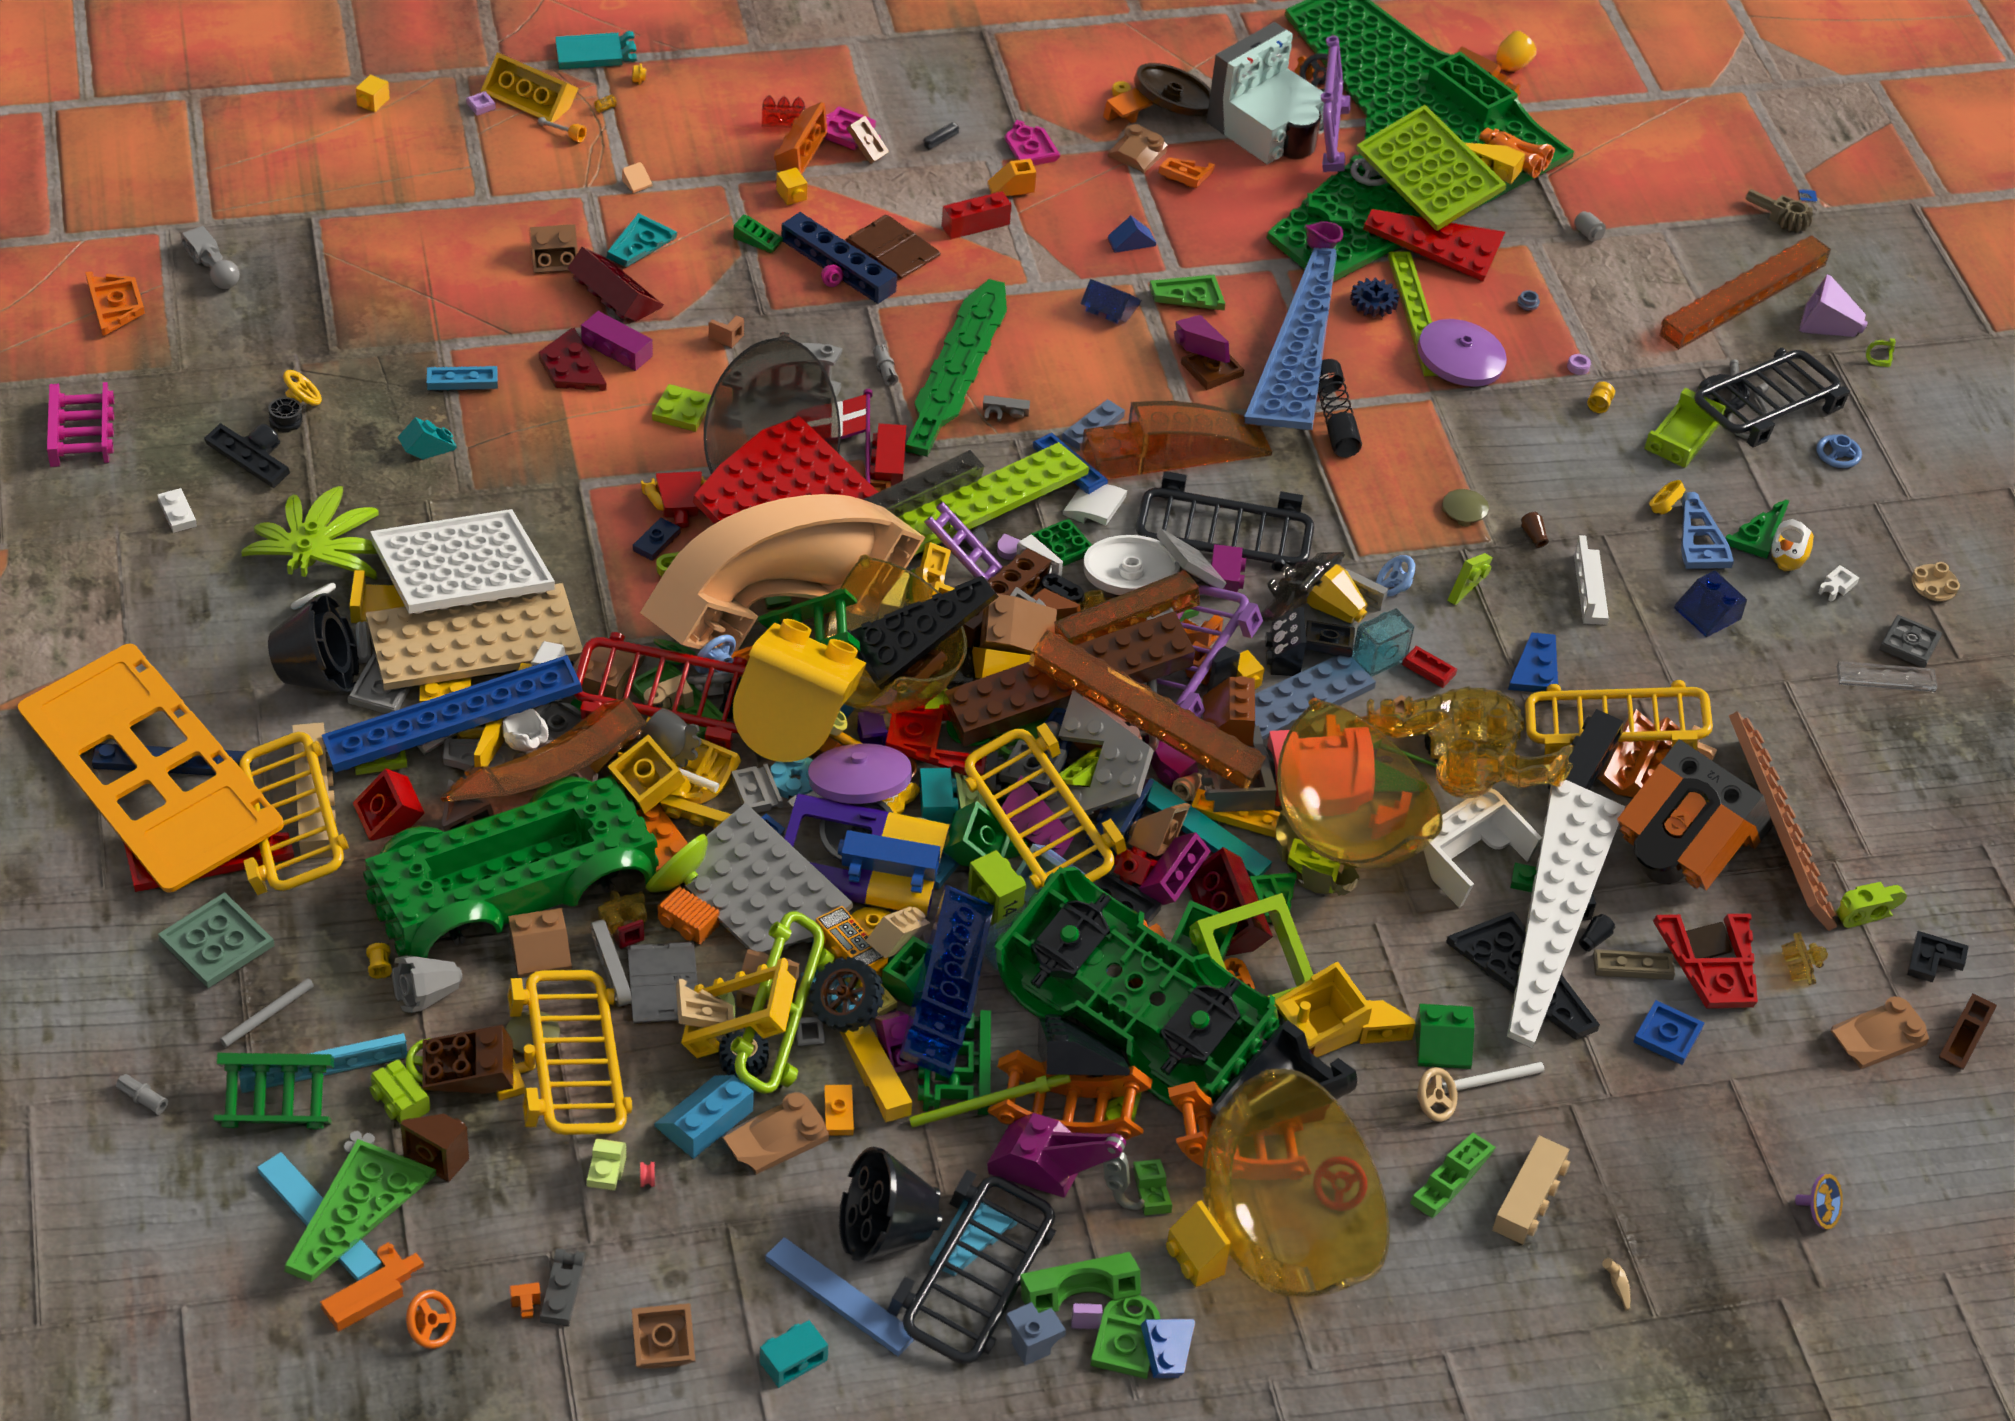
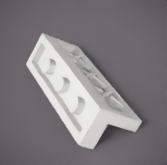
M1579 535L1574 560L1583 624L1607 625L1609 616L1599 550L1588 549L1586 536Z

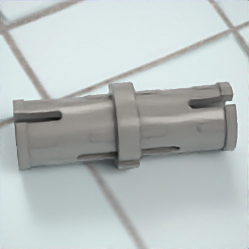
M882 344V350L880 345H877L873 348V354L877 361V370L882 374L885 385L889 386L888 379L891 385H894L898 382V376L894 369V360L889 356L885 345Z

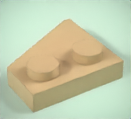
M678 979L676 996L679 1024L705 1028L734 1019L733 1005L713 997L712 994L703 989L699 994L686 987V980Z

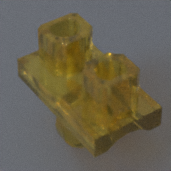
M616 890L610 892V901L604 902L602 906L598 907L599 921L605 920L607 928L612 934L618 927L624 926V921L630 919L632 922L642 919L646 923L647 912L644 894L641 891L630 896L627 894L620 897Z
M1801 932L1794 933V941L1781 945L1786 962L1800 959V962L1788 965L1792 982L1807 979L1809 985L1816 984L1813 965L1815 964L1817 968L1823 967V961L1827 959L1828 952L1826 948L1817 946L1816 943H1811L1809 945L1810 949L1807 950Z

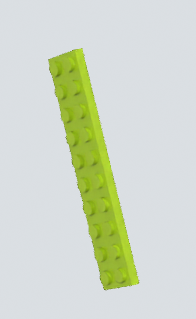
M1058 442L896 517L925 537L915 553L916 555L924 551L926 543L931 542L936 545L942 543L924 523L930 516L935 521L938 519L941 513L936 507L941 502H944L970 530L1088 475L1089 466ZM948 521L943 526V529L951 538L957 533V530Z

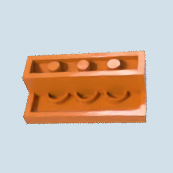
M1637 709L1633 711L1635 732L1655 731L1654 724ZM1668 717L1659 722L1660 731L1680 730V727ZM1627 719L1623 727V732H1630L1629 719ZM1671 741L1617 742L1598 779L1615 794L1634 797L1671 750Z

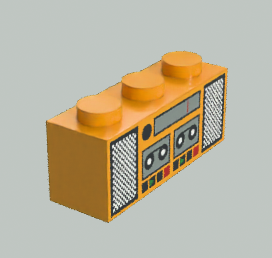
M843 906L816 918V923L821 927L824 934V947L834 954V962L838 958L845 960L847 957H852L863 961L874 969L878 976L882 977L883 969L888 964V958L883 957L865 942L869 935ZM859 979L857 984L862 987V982Z

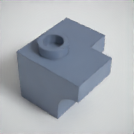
M1031 1302L1006 1313V1321L1012 1334L1011 1344L1025 1366L1050 1355L1052 1346L1059 1339L1065 1337L1066 1330L1052 1308L1038 1313Z

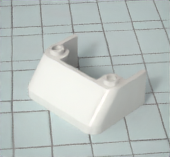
M1492 788L1481 789L1480 791H1486V793L1483 795L1482 793L1472 795L1426 825L1420 837L1431 879L1458 908L1463 906L1474 883L1451 859L1482 839L1493 849H1503L1510 844L1528 862L1531 860L1542 839L1508 801Z

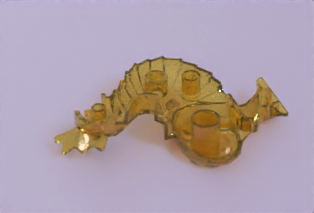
M1468 686L1456 690L1451 689L1443 694H1436L1427 699L1420 698L1412 701V697L1408 696L1404 700V713L1395 712V701L1392 699L1382 700L1380 702V713L1374 711V700L1369 699L1367 702V716L1345 720V727L1368 726L1373 743L1385 735L1402 738L1428 733L1431 737V758L1439 759L1436 767L1438 784L1450 795L1463 799L1480 797L1500 781L1518 789L1542 784L1561 787L1573 768V763H1568L1569 756L1574 750L1572 745L1564 746L1558 752L1536 757H1522L1515 753L1517 741L1520 739L1521 731L1524 730V719L1521 716V709L1515 704V699L1497 690L1470 688Z

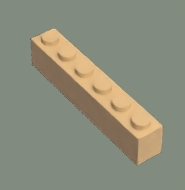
M324 722L292 725L293 733L304 732L310 735L313 742L318 740L323 751V755L318 757L330 805L335 806L334 790L329 791V787L334 786L333 771H328V767L333 766L322 738V734H325ZM294 743V755L305 751L303 743ZM306 756L294 760L295 775L310 769ZM312 775L296 780V795L315 788ZM314 793L297 800L298 815L320 806L317 794ZM332 810L336 824V813L335 810ZM319 812L298 820L299 835L324 826L322 813ZM327 831L300 840L301 855L329 845ZM329 850L308 859L333 857L332 850Z

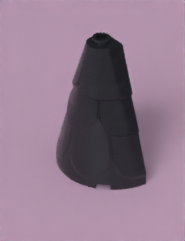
M1287 1020L1276 1029L1260 1051L1252 1057L1240 1075L1231 1081L1210 1109L1213 1120L1211 1126L1218 1136H1224L1225 1138L1235 1137L1272 1126L1275 1121L1290 1118L1303 1111L1340 1099L1342 1096L1351 1093L1357 1086L1356 1070L1340 1058L1331 1062L1330 1068L1310 1053L1305 1032Z

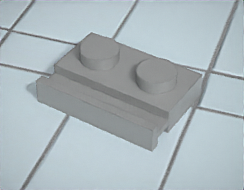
M764 764L761 768L754 766L732 771L731 778L742 805L747 803L756 813L771 810V807L775 806L782 808V798L768 764Z

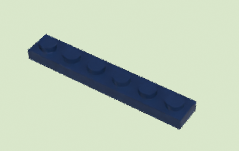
M100 743L96 745L92 760L93 769L133 771L137 768L118 744ZM145 746L154 757H158L174 748ZM225 750L238 766L242 756L247 752ZM220 755L213 758L216 764L224 761ZM195 756L168 772L216 775L201 756Z

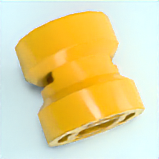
M1607 382L1596 383L1587 400L1590 410L1596 413L1606 412L1615 395L1614 387Z

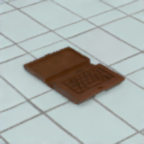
M886 214L846 238L849 244L867 256L878 258V263L893 271L901 279L941 255L935 247Z

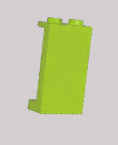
M1684 388L1677 405L1656 431L1651 430L1649 432L1644 449L1686 468L1720 424L1695 403L1694 396L1696 392ZM1704 397L1709 404L1722 415L1724 414L1726 408L1724 405Z

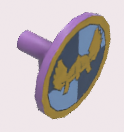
M1821 1174L1814 1182L1811 1195L1797 1194L1795 1203L1796 1205L1810 1206L1816 1225L1822 1229H1832L1837 1224L1842 1212L1843 1195L1841 1186L1837 1178L1832 1174Z

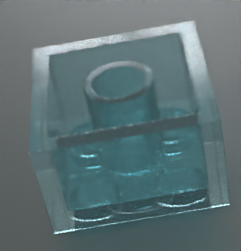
M1397 608L1389 612H1383L1372 620L1362 622L1357 627L1352 658L1371 677L1402 663L1409 653L1414 625Z

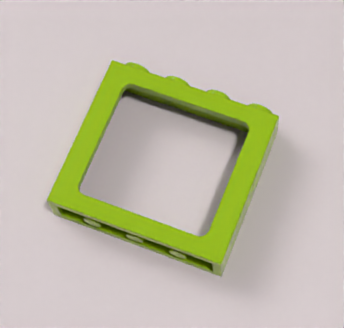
M1283 893L1198 920L1189 926L1190 939L1197 946L1199 954H1208L1226 970L1213 936V931L1268 912L1296 986L1302 985L1313 976ZM1297 987L1273 994L1276 1000Z

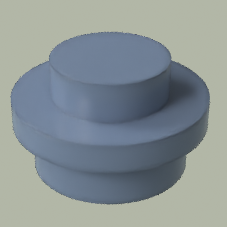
M1526 290L1519 295L1517 303L1524 310L1530 311L1539 307L1540 300L1536 292Z

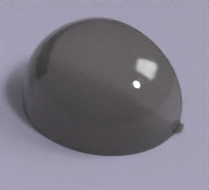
M781 332L778 338L766 339L748 347L727 366L720 376L710 397L704 422V451L711 474L721 463L761 430L800 416L834 450L838 453L840 452L841 429L839 409L830 379L817 357L806 346L791 339L790 333Z

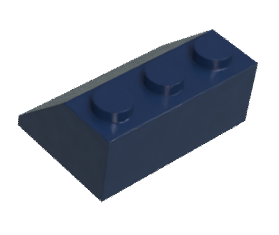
M1150 778L1145 779L1140 798L1123 801L1119 805L1101 809L1096 819L1098 823L1096 829L1100 835L1104 834L1102 823L1111 818L1123 835L1125 844L1130 838L1129 831L1131 826L1142 817L1154 780ZM1087 834L1086 840L1089 841L1088 849L1095 844ZM1111 847L1110 850L1112 851L1115 860L1117 853L1115 852L1113 847ZM1098 849L1091 853L1104 859Z

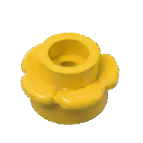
M641 63L633 65L632 82H637L640 85L641 81L646 79V68H642Z

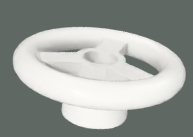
M329 583L296 600L291 604V608L293 610L299 609L314 596L322 593L328 594L336 588L335 583Z

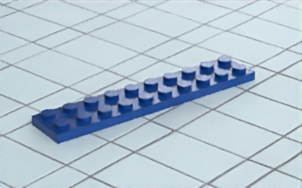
M568 655L322 734V738L336 773L415 746L424 745L427 742L442 737H448L452 734L475 728L491 721H497L506 716L521 713L540 705H546L549 702L564 697H570L583 692Z

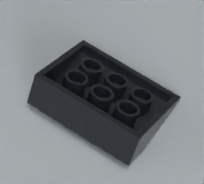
M1048 1014L1045 1015V1018H1039L1038 1052L1046 1074L1130 1075V1069L1120 1048L1067 1019H1062L1061 1015Z

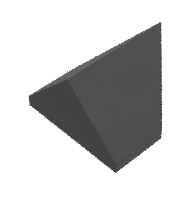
M448 779L442 818L444 832L494 815L489 800Z

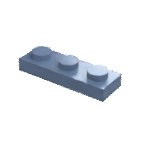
M1107 399L1064 431L1062 440L1080 451L1124 418L1125 410Z

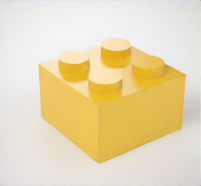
M649 734L608 766L613 778L618 784H622L625 792L644 814L685 783L679 768Z

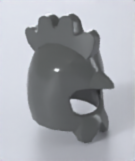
M665 708L660 709L650 718L641 736L638 734L635 736V739L640 741L649 734L670 759H674L680 767H686L688 760H695L698 757V752L695 748L702 744L701 739L696 735L700 730L698 725H687L677 714Z

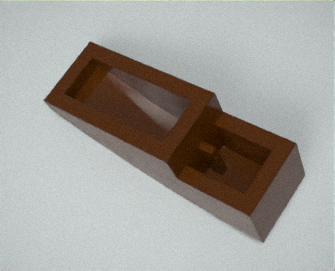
M1972 993L1939 1059L1964 1070L1997 1005Z

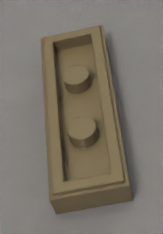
M1594 949L1595 976L1674 979L1673 955L1670 953Z

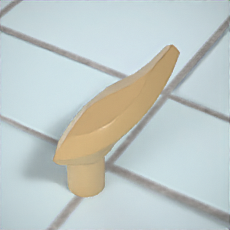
M1606 1258L1602 1265L1610 1273L1612 1285L1621 1298L1624 1309L1629 1310L1630 1288L1625 1271L1611 1258Z

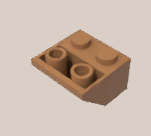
M575 224L529 228L534 273L568 270L567 268L578 253Z
M748 949L742 971L746 975L757 972L759 965L767 964L769 955L765 952ZM786 959L788 961L787 971L796 979L792 1003H794L799 985V963ZM760 983L737 990L736 1006L752 1010ZM766 999V1002H765V1005H764L763 1010H764V1009H767L768 1001H769V1000H767V999Z

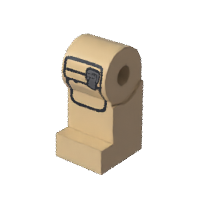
M682 674L658 683L652 704L653 707L668 710L673 708ZM686 680L678 705H683L685 709L694 706L693 690ZM652 687L644 692L645 705L648 703Z

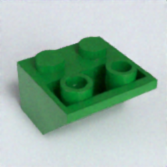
M915 936L886 965L882 973V985L893 997L925 1015L926 1009H931L956 981V976L936 948Z

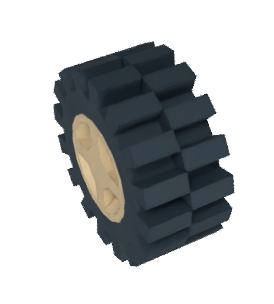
M740 1029L734 1031V1034L732 1032L726 1033V1037L723 1036L719 1046V1062L722 1070H727V1075L735 1073L737 1078L734 1066L737 1054L731 1051V1044L736 1037H743L744 1032H740ZM756 1032L752 1042L754 1045L753 1052L747 1058L745 1064L748 1073L754 1077H758V1072L762 1074L765 1071L769 1060L767 1039L764 1040Z

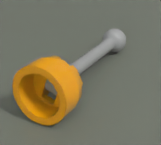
M544 117L538 119V124L541 126L548 125L568 132L569 137L573 141L580 143L585 139L587 130L583 125L573 124L568 128L546 121Z

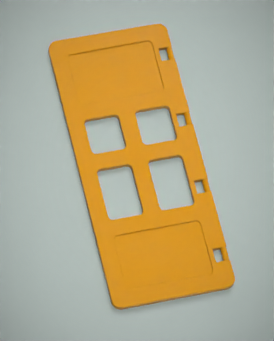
M134 644L120 646L28 696L18 704L21 716L165 892L177 891L279 832L284 826L283 818L278 811L266 800L261 791L225 752L220 743L196 715L189 710L184 701ZM143 664L146 669L139 673L135 667ZM181 709L184 715L177 718L174 712ZM158 711H163L187 740L164 754L154 757L130 727ZM107 739H114L137 768L112 783L103 785L81 759L80 755ZM220 755L224 761L216 764L213 758ZM195 756H201L216 775L187 792L182 791L168 775V772ZM145 784H151L166 803L138 820H131L117 803V800ZM260 802L264 809L257 812L253 806Z

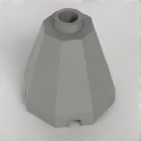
M415 956L395 958L394 963H399V965L392 970L394 994L397 1001H404L405 1005L401 1006L403 1012H417L426 1009L459 988L460 982H462V971L456 966L455 962Z

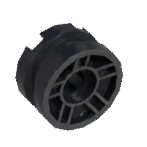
M282 397L273 400L269 404V423L272 429L277 428L278 432L287 433L291 432V429H298L303 422L302 406L298 400Z

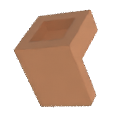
M736 315L728 325L713 319L709 322V339L729 348H733L744 336V318Z

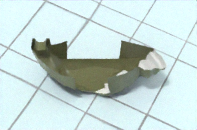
M1292 807L1282 810L1276 821V848L1281 860L1286 861V864L1294 838L1308 841L1311 826L1300 822L1302 815H1295ZM1347 856L1342 874L1338 873L1336 883L1333 881L1332 876L1312 870L1305 865L1302 866V873L1287 864L1289 871L1296 873L1299 884L1315 893L1332 894L1329 893L1331 886L1333 893L1337 892L1338 896L1346 895L1356 888L1360 878Z

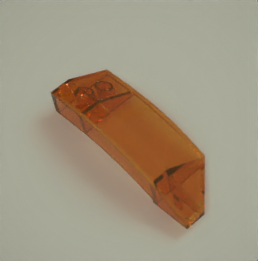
M629 698L605 702L566 733L524 756L493 767L468 768L464 772L467 777L465 779L463 777L458 778L450 787L451 790L444 793L440 799L443 802L508 796L557 781L585 768L607 753L609 755L616 753L622 748L621 742L627 738L631 740L642 732L640 728L646 724V721Z

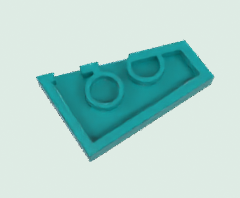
M638 213L607 251L606 258L624 267H628L676 239L677 231Z

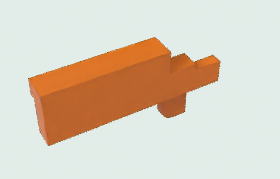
M1463 46L1459 48L1457 52H1462L1516 92L1519 97L1521 85L1519 83L1514 85L1510 77L1500 72L1502 68L1499 64Z
M390 1242L379 1247L377 1256L382 1262L383 1268L320 1301L321 1309L335 1329L339 1332L403 1297L401 1283L410 1279L411 1273L424 1267V1262L418 1254L414 1253L402 1260L395 1251L394 1245L390 1244Z

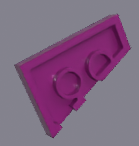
M1020 775L1016 782L1023 779V776ZM1026 782L1009 793L1001 808L1007 815L1039 795ZM1041 800L1009 820L1020 834L1052 816L1054 813ZM1057 818L1025 836L1024 839L1032 844L1046 846L1069 833V831ZM1072 836L1051 850L1063 857L1074 837Z

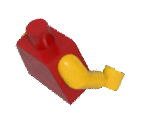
M702 471L656 473V482L654 478L651 479L650 483H644L642 480L641 489L642 493L647 495L656 509L663 512L664 517H674L676 525L686 528L689 526V517L698 515L699 508L693 503L694 494L706 480L702 476Z

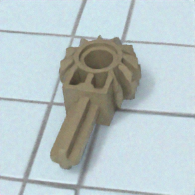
M1752 189L1746 195L1745 199L1770 211L1769 220L1781 225V229H1788L1789 232L1795 231L1798 233L1800 230L1806 231L1810 224H1812L1813 208L1809 207L1808 203H1803L1800 200L1795 201L1784 195L1774 200Z

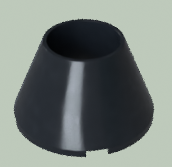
M322 593L314 596L270 632L268 638L270 660L276 675L283 683L341 693L353 690L356 682H353L354 675L359 674L357 645L347 616L342 617L337 609V607H340V604L331 595Z

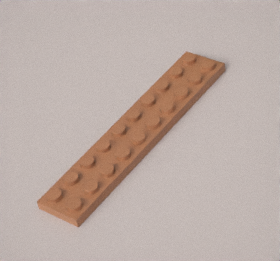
M1737 711L1729 715V718L1760 793L1764 795L1770 817L1807 906L1824 927L1830 931L1838 927L1834 919L1837 915L1832 903L1830 901L1827 902L1825 898L1829 895L1824 884L1817 879L1820 876V872L1814 862H1810L1809 857L1812 856V853L1807 844L1802 843L1803 832L1797 823L1794 824L1795 813L1789 804L1786 805L1787 794L1781 785L1778 786L1777 781L1780 778L1773 766L1770 767L1769 762L1772 761L1770 754L1766 748H1762L1761 744L1764 743L1763 737L1758 730L1754 731L1748 718L1744 719Z

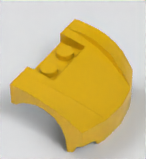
M648 717V718H647L645 725L647 724V722L650 720L651 717ZM700 738L702 744L695 748L698 752V757L695 760H688L686 767H680L674 759L671 760L681 769L719 783L718 791L714 793L706 787L701 788L691 784L687 776L683 775L685 783L669 795L694 803H704L715 798L728 785L731 780L732 771L737 770L741 763L738 753ZM618 751V757L623 755V753Z

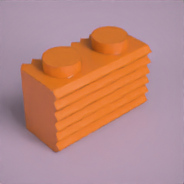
M677 886L658 905V919L660 923L666 928L672 927L679 931L681 936L687 941L693 940L701 945L719 927L718 917L720 911L702 901L701 898L699 899L697 896H694L693 893L690 894L689 891L681 888V886Z

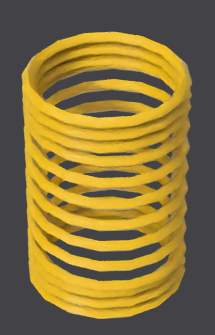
M608 95L594 102L595 109L599 113L617 105L613 95Z

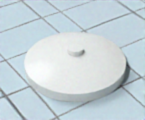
M1120 535L1105 538L1093 544L1084 555L1083 568L1086 578L1099 589L1121 596L1139 597L1160 593L1174 585L1180 574L1179 563L1159 540L1145 536Z

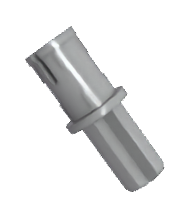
M127 1074L118 1078L116 1087L132 1097L134 1103L143 1104L157 1115L166 1109L168 1100L152 1091L147 1083L141 1084Z

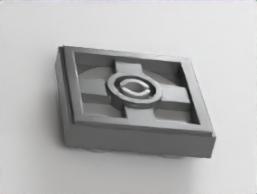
M1897 614L1879 650L1925 668L1941 639L1942 633Z

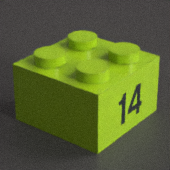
M995 850L970 862L967 896L996 931L1011 924L1014 917L1019 912H1023L1026 883L1023 877L1017 875L1012 869L1008 859L1003 858Z

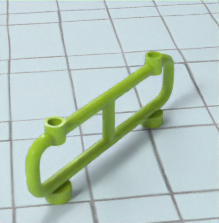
M797 911L788 912L783 916L780 923L778 921L775 922L769 929V935L775 940L766 964L768 968L777 965L784 944L791 936L790 926L792 922H796L809 930L813 935L814 942L795 1002L791 1003L786 1031L767 1083L749 1074L745 1066L747 1058L754 1049L752 1042L756 1031L751 1026L746 1027L743 1037H736L731 1044V1051L737 1054L734 1066L738 1078L744 1084L762 1094L772 1093L778 1088L779 1084L787 1088L796 1080L798 1069L786 1062L816 969L822 972L827 963H833L834 954L823 949L825 938L821 927L815 921ZM773 979L760 983L751 1013L763 1010L766 999L769 1000L770 987Z

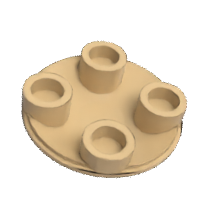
M1944 562L1916 567L1912 575V584L1916 591L1930 600H1950L1957 594L1960 588L1958 579Z

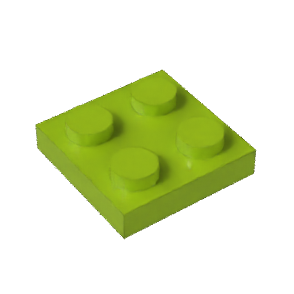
M668 384L652 412V420L696 432L712 403V395Z

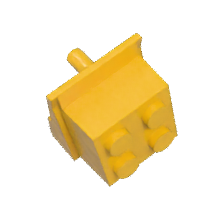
M1339 962L1331 964L1311 976L1307 982L1275 1000V1006L1285 1019L1284 1021H1290L1305 1032L1309 1050L1316 1057L1358 1041L1362 1027L1369 1024L1372 1007Z

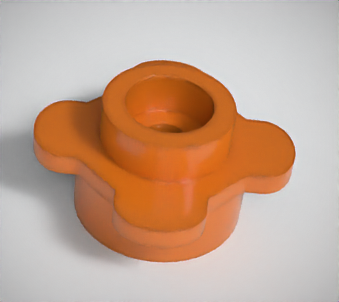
M1300 56L1297 59L1298 66L1295 68L1297 75H1300L1301 66L1307 59L1305 56ZM1311 64L1306 70V79L1308 80L1313 78L1315 71Z

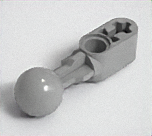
M204 226L180 234L182 244L197 264L203 263L211 268L210 278L215 286L221 289H229L237 284L240 277L238 267L232 261L223 260L217 242Z

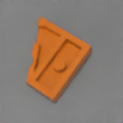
M1168 157L1159 166L1158 173L1170 180L1182 182L1188 187L1197 188L1214 172L1215 164L1208 163L1207 167L1195 166V161Z

